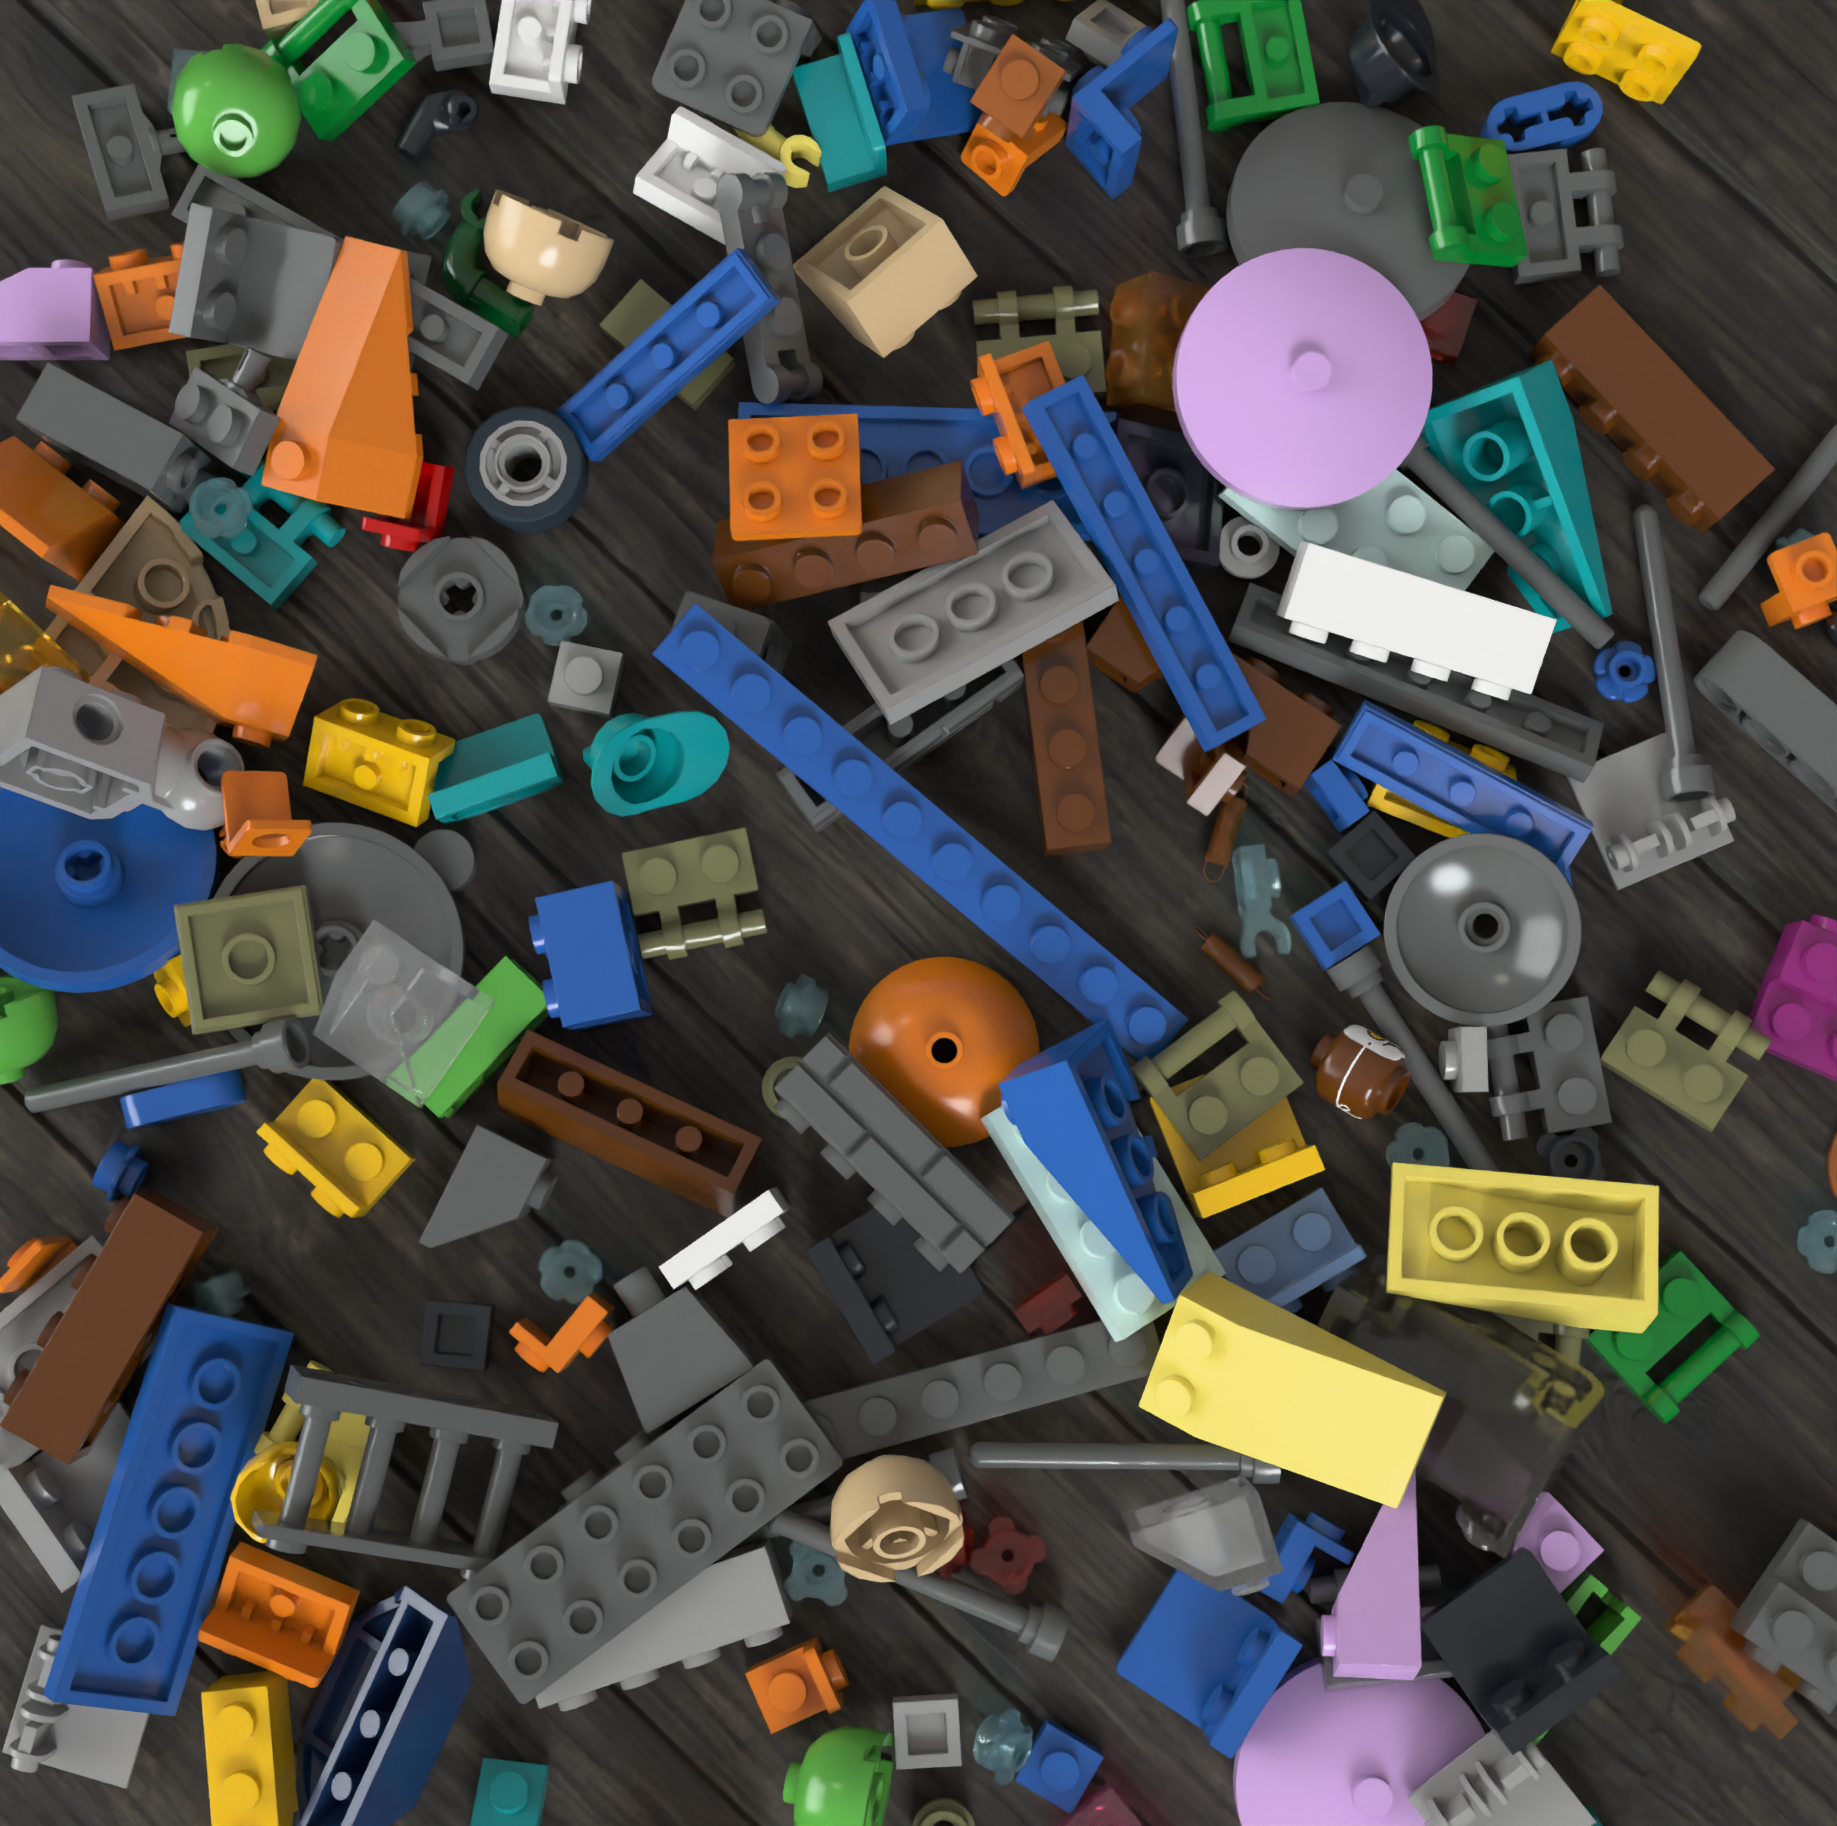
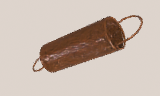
M1243 783V784L1245 785V787H1246V797H1247V793H1248V791H1247V786H1246L1245 783ZM1234 797L1228 803L1222 802L1204 858L1207 861L1203 872L1206 880L1214 883L1218 880L1210 881L1207 879L1205 866L1208 861L1225 865L1226 867H1224L1222 875L1225 868L1228 867L1227 865L1229 864L1247 807L1245 799L1242 800Z
M1193 926L1196 933L1202 939L1207 940L1200 950L1229 975L1247 994L1256 989L1264 998L1272 1000L1271 994L1261 984L1265 979L1264 975L1253 964L1246 960L1217 931L1208 937L1199 927ZM1195 927L1198 928L1201 932H1203L1208 939L1203 938L1197 932ZM1260 984L1271 999L1265 997L1256 987Z

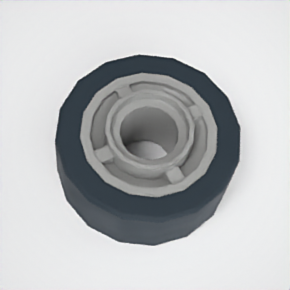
M513 406L492 414L475 430L465 451L464 474L472 496L495 523L515 532L540 533L561 525L578 510L588 489L589 465L576 434L559 416L540 407ZM536 458L542 461V468L533 480L518 482L513 479L514 468L521 460Z

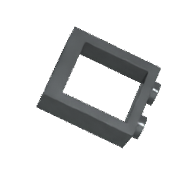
M50 363L46 364L16 417L18 421L60 453L145 498L148 495L160 506L182 518L193 505L197 504L199 498L216 480L214 474L219 466L184 434Z

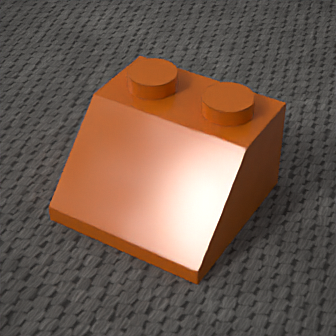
M16 436L0 442V525L41 558L81 582L126 524L125 521L113 513L121 503L91 479L82 488L65 474L73 465L43 441H40L34 450Z

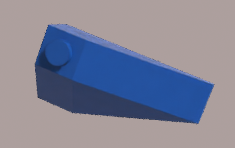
M1107 1019L1021 1062L998 1083L1002 1092L1001 1103L1006 1117L1013 1125L1017 1126L1025 1145L1160 1302L1166 1304L1176 1300L1193 1276V1271L1172 1201L1166 1193L1162 1191L1156 1192L1153 1182L1154 1164L1152 1158L1158 1157L1152 1136L1141 1137L1139 1135L1130 1102L1140 1099V1094L1135 1077L1110 1021Z

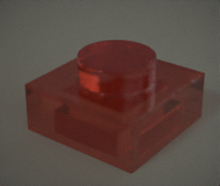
M1454 292L1436 312L1420 321L1427 339L1431 358L1454 365L1459 357L1478 301L1477 299Z
M1063 1271L1013 1306L1012 1309L1028 1334L1040 1326L1045 1335H1047L1077 1314L1072 1303L1081 1298L1082 1295L1069 1276Z

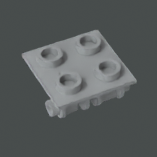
M1666 732L1596 761L1594 768L1584 783L1567 777L1583 816L1593 823L1594 828L1591 834L1616 890H1620L1734 841L1727 824L1735 821L1736 815L1731 802L1726 797L1716 800L1713 794L1706 798L1685 802L1663 801L1659 774L1665 771L1664 761L1670 758Z
M41 1624L2 1752L13 1756L11 1767L21 1772H36L40 1763L126 1789L130 1782L150 1713L55 1703L44 1696L43 1692L63 1629Z
M1492 1731L1407 1796L1408 1800L1426 1821V1826H1592L1596 1823L1592 1815L1533 1742L1512 1755Z

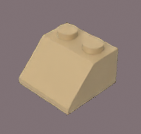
M886 186L877 191L793 264L797 275L853 337L883 358L893 350L906 345L921 325L937 311L953 304L961 295L962 290L978 277L942 218Z

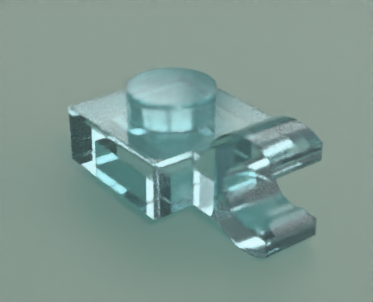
M1264 844L1238 847L1232 853L1238 911L1239 916H1242L1243 932L1240 937L1242 954L1246 959L1256 957L1254 941L1256 935L1261 931H1267L1274 935L1277 941L1278 955L1287 954L1291 949V934L1287 926L1274 918L1270 912L1272 908L1271 897L1280 896V876L1276 859H1266Z

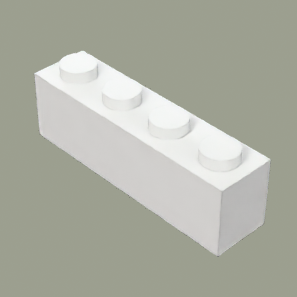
M1300 541L1276 614L1292 620L1288 633L1323 644L1326 643L1329 632L1353 639L1350 652L1385 663L1390 651L1414 658L1411 671L1446 682L1451 670L1475 677L1471 687L1472 690L1507 701L1512 689L1528 694L1532 693L1557 621L1547 616Z

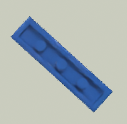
M736 248L555 412L576 434L581 448L589 459L601 462L775 308L782 299L747 251Z
M1364 700L1333 752L1332 760L1468 833H1496L1529 843L1547 855L1563 873H1565L1594 828L1592 821L1367 700Z

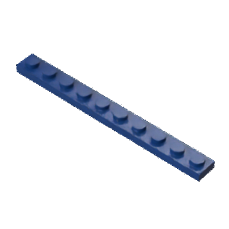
M696 603L689 608L652 653L654 657L1091 1022L1096 1024L1109 1019L1120 1046L1138 1061L1144 1056L1151 1060L1162 1052L1189 1020Z

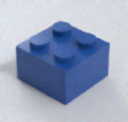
M608 881L535 898L538 915L529 916V926L536 953L538 955L545 953L549 961L552 978L543 980V992L551 1018L559 1017L562 1027L583 1032L654 1016L628 892L614 881Z

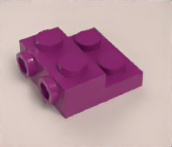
M1812 915L1809 923L1801 920L1785 925L1748 1017L1753 1019L1750 1026L1773 1039L1765 1052L1837 1082V921L1820 915Z

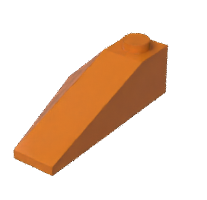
M348 236L345 237L276 413L280 420L269 442L261 482L262 486L319 502L411 519L424 456L422 434H415L412 396H419L417 374L410 372L408 335L413 331L407 251Z
M50 585L45 607L217 724L234 729L232 739L250 746L269 749L271 741L283 743L289 737L318 655L234 630L230 631L229 636H221L220 640L208 638V631L197 626L193 620L171 615V617L157 616L154 624L141 621L143 612L134 606Z

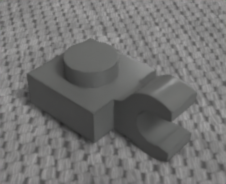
M486 0L422 2L425 20L392 23L417 62L427 55H432L436 72L489 64L493 61L495 47Z

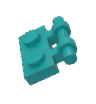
M261 458L253 476L239 471L248 481L237 494L217 478L199 498L197 504L193 505L179 521V524L182 526V531L273 608L278 610L318 564L316 560L300 548L303 542L309 536L315 535L331 548L343 538L346 529L330 516L331 508L324 502L262 486L265 461ZM271 499L291 515L280 529L276 528L257 512L266 501Z

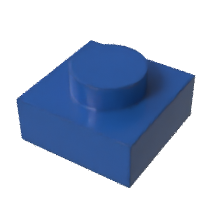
M1332 759L1309 775L1304 782V786L1339 833L1370 811L1363 802L1368 797V793L1362 782L1349 768L1343 767L1339 769Z
M1346 881L1289 916V919L1323 970L1328 969L1381 935Z
M1046 1717L1015 1771L1014 1779L1067 1813L1072 1814L1104 1758L1103 1751Z

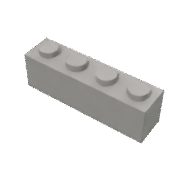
M770 1539L731 1549L535 1697L538 1708L558 1703L560 1711L572 1710L597 1699L596 1689L620 1681L622 1690L633 1689L657 1679L660 1676L657 1668L681 1660L685 1669L698 1667L719 1658L722 1655L719 1648L721 1646L744 1639L746 1647L749 1648L768 1643L782 1636L781 1626L790 1623L793 1608Z

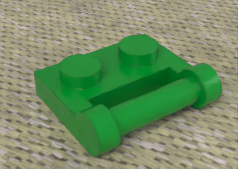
M320 0L281 39L273 37L261 48V50L283 65L290 75L291 84L300 100L302 113L317 137L331 142L338 138L417 63L378 0ZM351 9L358 20L306 69L300 57Z
M1198 0L1186 8L1189 29L1197 34L1209 106L1204 109L1208 131L1216 133L1226 132L1238 128L1242 124L1278 119L1295 110L1320 104L1301 0ZM1237 22L1250 90V96L1233 98L1220 28L1223 24Z
M1439 125L1426 126L1411 133L1408 137L1411 158L1419 161L1434 232L1428 239L1432 258L1445 262L1514 267L1529 257L1504 140L1447 134L1446 129Z
M1673 1249L1658 1263V1315L1643 1334L1590 1329L1589 1339L1584 1340L1659 1421L1667 1424L1680 1412L1677 1406L1679 1402L1737 1348L1740 1347L1746 1350L1760 1335L1754 1326L1729 1304L1682 1251ZM1708 1315L1720 1328L1657 1386L1646 1375V1372Z

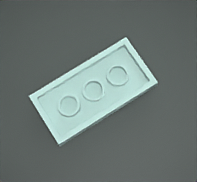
M1396 469L1374 488L1355 499L1318 510L1289 511L1271 508L1248 500L1226 486L1218 495L1247 520L1263 529L1271 539L1294 557L1296 556L1300 541L1308 542L1465 591L1495 552L1474 531Z
M1002 1106L980 1119L1115 1342L1124 1340L1176 1306L1179 1295L1175 1301L1166 1304L1160 1302L1025 1145L1017 1126L1008 1120ZM1155 1157L1152 1158L1154 1164V1186L1156 1192L1162 1191L1166 1193L1172 1201L1193 1271V1276L1181 1291L1182 1293L1208 1271L1220 1277L1225 1275L1226 1272Z

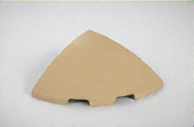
M147 495L74 591L134 606L143 612L141 621L154 624L157 616L171 617V615L193 620L197 626L208 631V638L220 640L221 636H229V620L222 596H218L215 593L211 580L203 567L202 552L194 541L182 531V526L164 508ZM59 616L55 617L30 651L29 659L39 666L67 668L78 673L82 677V681L106 691H122L137 696L142 700L144 706L164 713L167 726L176 730L192 728L211 733L215 729L216 722Z

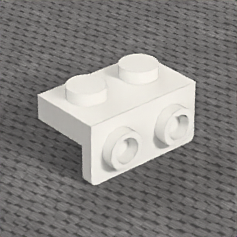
M502 0L489 80L491 93L565 104L568 84H578L580 81L583 46L575 44L578 23L588 24L592 0Z
M680 106L671 116L667 139L636 175L633 193L725 245L716 196V188L721 176L726 173H746L752 178L757 173L777 172L784 178L786 166L766 152L755 148L716 126L711 121Z

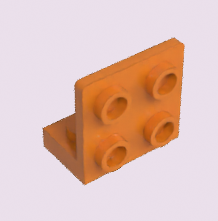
M858 413L728 420L730 530L734 540L810 538L861 534L862 504L860 475H862Z

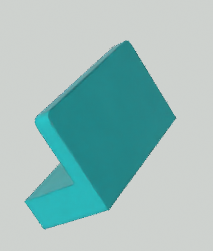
M849 32L837 36L838 55L795 67L792 74L811 138L817 142L822 152L821 157H819V164L828 193L887 175L886 146Z
M533 714L456 741L453 753L439 762L434 793L428 794L435 818L443 824L450 826L565 785L566 782L544 719L539 714Z

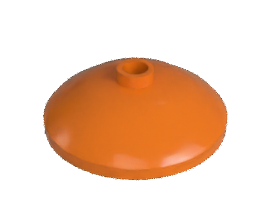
M933 957L914 961L898 968L883 978L871 990L854 1019L850 1034L849 1053L944 1147L950 1148L972 1144L990 1136L980 1119L1002 1106V1092L998 1083L1021 1062L1039 1053V1039L1034 1019L1027 1004L1018 991L1005 978L992 969L974 961L956 957ZM939 1039H950L956 1045L957 1055L949 1063H940L932 1056V1046Z

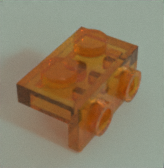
M1154 271L1117 285L1110 307V318L1113 322L1111 351L1105 370V377L1108 383V406L1122 408L1139 402L1176 412L1173 395L1175 354L1187 321L1197 305L1211 289L1210 287Z
M1705 1584L1663 1626L1682 1646L1675 1655L1704 1684L1713 1678L1729 1694L1722 1701V1704L1746 1729L1753 1733L1761 1726L1781 1740L1799 1722L1782 1702L1795 1690L1801 1678L1783 1665L1774 1675L1741 1652L1740 1649L1746 1642V1639L1728 1627L1738 1609L1716 1586Z

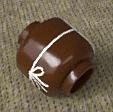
M1350 1025L1337 1036L1327 1033L1316 1046L1310 1060V1066L1317 1069L1314 1082L1316 1093L1322 1099L1361 1120L1371 1119L1378 1113L1384 1116L1391 1113L1402 1098L1411 1078V1071L1405 1068L1406 1060L1403 1049L1360 1025Z

